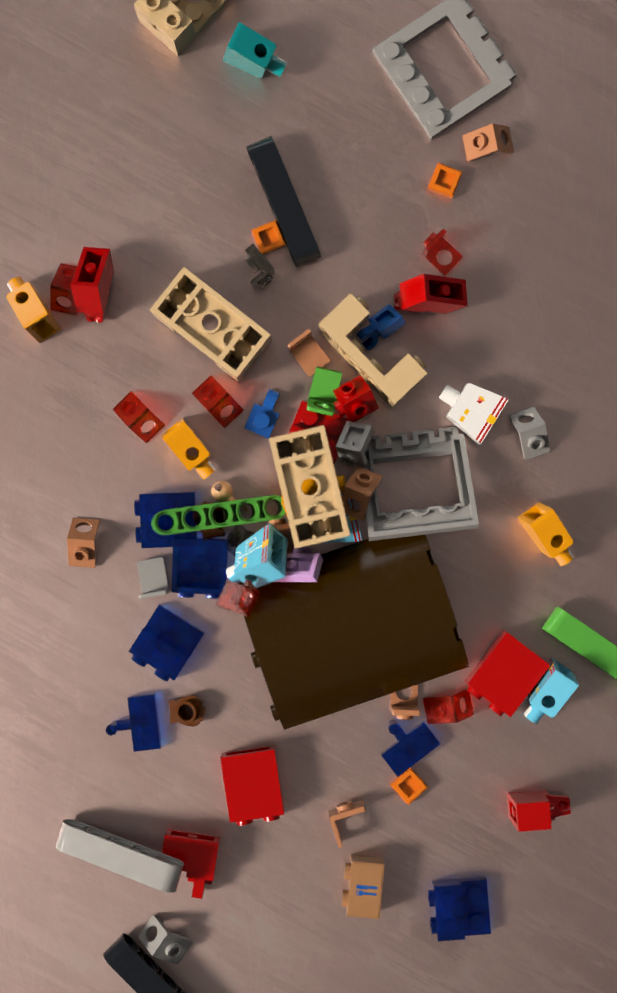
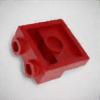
M302 400L289 433L324 425L334 465L338 457L335 446L346 422L349 420L335 413L333 416L308 411L307 402Z

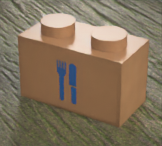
M351 854L350 863L345 862L344 879L349 881L348 890L342 891L341 907H346L347 916L380 919L385 866L383 857Z

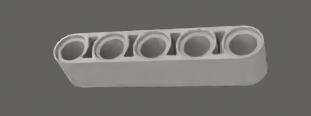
M72 819L63 820L56 844V849L63 853L168 893L176 892L184 865L177 858Z

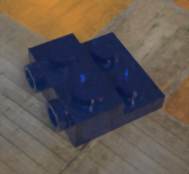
M195 492L139 494V500L134 501L135 516H140L141 526L136 527L135 530L136 543H141V548L198 546L197 531L159 535L155 533L151 526L153 516L160 511L196 506ZM189 511L185 516L186 523L191 527L196 526L193 521V511ZM161 515L158 519V526L160 529L167 531L171 528L172 521L168 516Z
M174 537L171 593H178V597L183 598L194 597V594H205V598L220 599L221 595H226L229 539Z
M159 604L128 652L133 654L131 659L140 666L145 667L146 664H149L155 668L154 674L162 680L168 682L171 678L175 681L205 632Z
M486 877L432 881V890H428L429 907H434L435 917H430L431 934H436L438 941L464 940L465 936L491 934Z

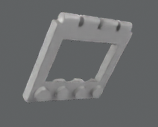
M444 0L372 48V53L431 140L509 89L512 85L511 80L517 76L507 59L501 63L497 62L504 54L494 39L491 37L486 41L482 40L489 32L479 17L475 15L468 19L474 10L467 0ZM446 18L450 19L491 80L490 83L448 111H446L404 48V46Z
M457 426L438 428L439 437H434L433 429L411 432L412 440L407 439L406 432L385 435V443L382 444L380 435L372 436L365 452L367 464L365 467L359 466L371 472H374L373 464L452 454L460 503L450 506H432L425 509H407L400 512L380 513L377 490H375L370 498L366 512L369 541L479 528L464 434H458Z

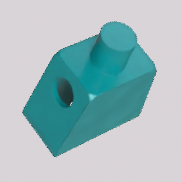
M238 22L228 43L222 60L258 78H262L265 70L281 77L287 64L286 61L273 55L277 47L274 42Z

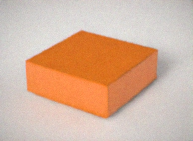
M438 162L427 189L452 199L463 172Z
M276 220L251 230L261 256L286 247Z
M410 765L390 783L408 805L428 788V785Z

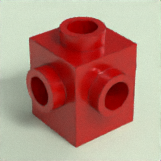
M361 375L333 390L337 399L333 404L340 417L346 415L351 422H356L379 409L372 390Z

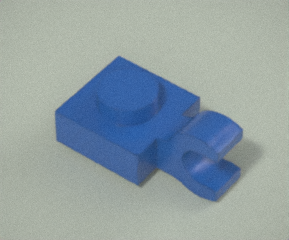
M388 304L369 318L370 325L358 331L356 335L363 342L362 345L369 351L377 345L380 336L385 340L405 325L406 322Z
M269 389L263 406L254 404L244 428L269 439L280 415L273 411L280 394Z

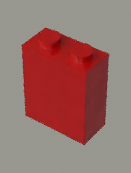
M503 630L464 681L469 685L467 691L480 700L483 696L491 702L488 707L501 717L505 713L511 718L551 665Z
M275 745L221 754L220 760L230 823L237 822V825L241 826L253 823V819L263 818L264 821L280 819L279 815H284L285 808Z

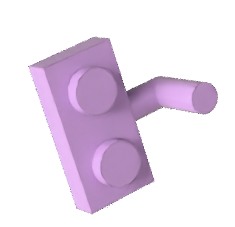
M309 546L296 549L294 547L292 553H287L285 577L274 582H317L323 563L321 554L312 553Z

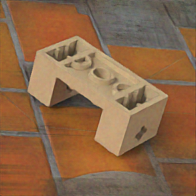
M137 0L133 5L138 20L179 56L229 0H200L197 3H190L187 0Z
M185 267L181 269L150 309L154 317L173 332L183 336L216 362L219 368L237 382L241 381L272 341L271 334ZM207 316H215L218 319V326L214 330H206L203 327V320Z
M350 293L318 323V332L363 377L375 392L393 408L426 376L427 372L424 370L426 365L418 356L411 357L408 353L384 376L381 365L375 359L371 358L368 360L363 355L364 348L354 338L349 340L368 321L370 314L367 310L369 305L359 295L355 298Z
M324 425L269 438L295 549L350 536ZM306 479H313L317 482L318 490L315 494L306 495L303 493L301 486Z

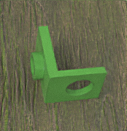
M316 366L307 402L308 411L329 416L334 415L333 403L336 397L333 390L339 387L342 372Z

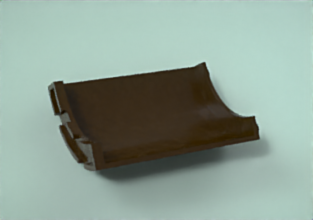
M426 535L369 541L368 538L321 554L323 563L317 582H271L255 589H250L243 582L235 584L237 595L233 596L237 611L243 612L255 649L251 653L255 668L261 667L274 703L270 705L275 721H281L284 730L469 667L462 639L459 638L456 628L458 627L438 566L434 563L430 553L431 548Z

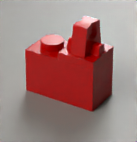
M83 247L71 282L76 312L84 313L88 322L96 321L103 323L109 289L114 276L111 251L107 248Z
M425 273L400 283V291L394 294V309L397 311H428L447 314L467 307L466 280Z
M546 790L508 792L510 821L518 832L551 830V823L555 821V817L571 814L570 798L567 795L549 794Z
M167 829L164 835L162 853L177 858L184 863L182 871L187 872V881L194 882L192 898L202 899L205 884L212 885L214 880L220 837Z

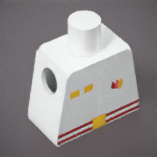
M467 383L461 392L447 384L439 396V399L452 406L445 417L477 445L483 442L508 402L507 398L471 383Z

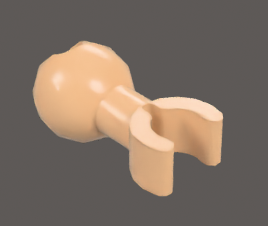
M222 480L214 483L211 493L215 500L220 502L236 500L232 495V487L227 481ZM217 483L222 485L221 490L215 489ZM243 504L241 507L247 512L248 508Z

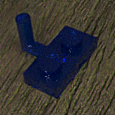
M156 694L129 696L127 700L130 719L112 721L106 727V733L113 736L117 731L131 730L134 752L161 749Z
M390 720L387 723V727L397 741L383 751L381 756L398 777L439 746L440 742L424 721L406 734L395 720Z

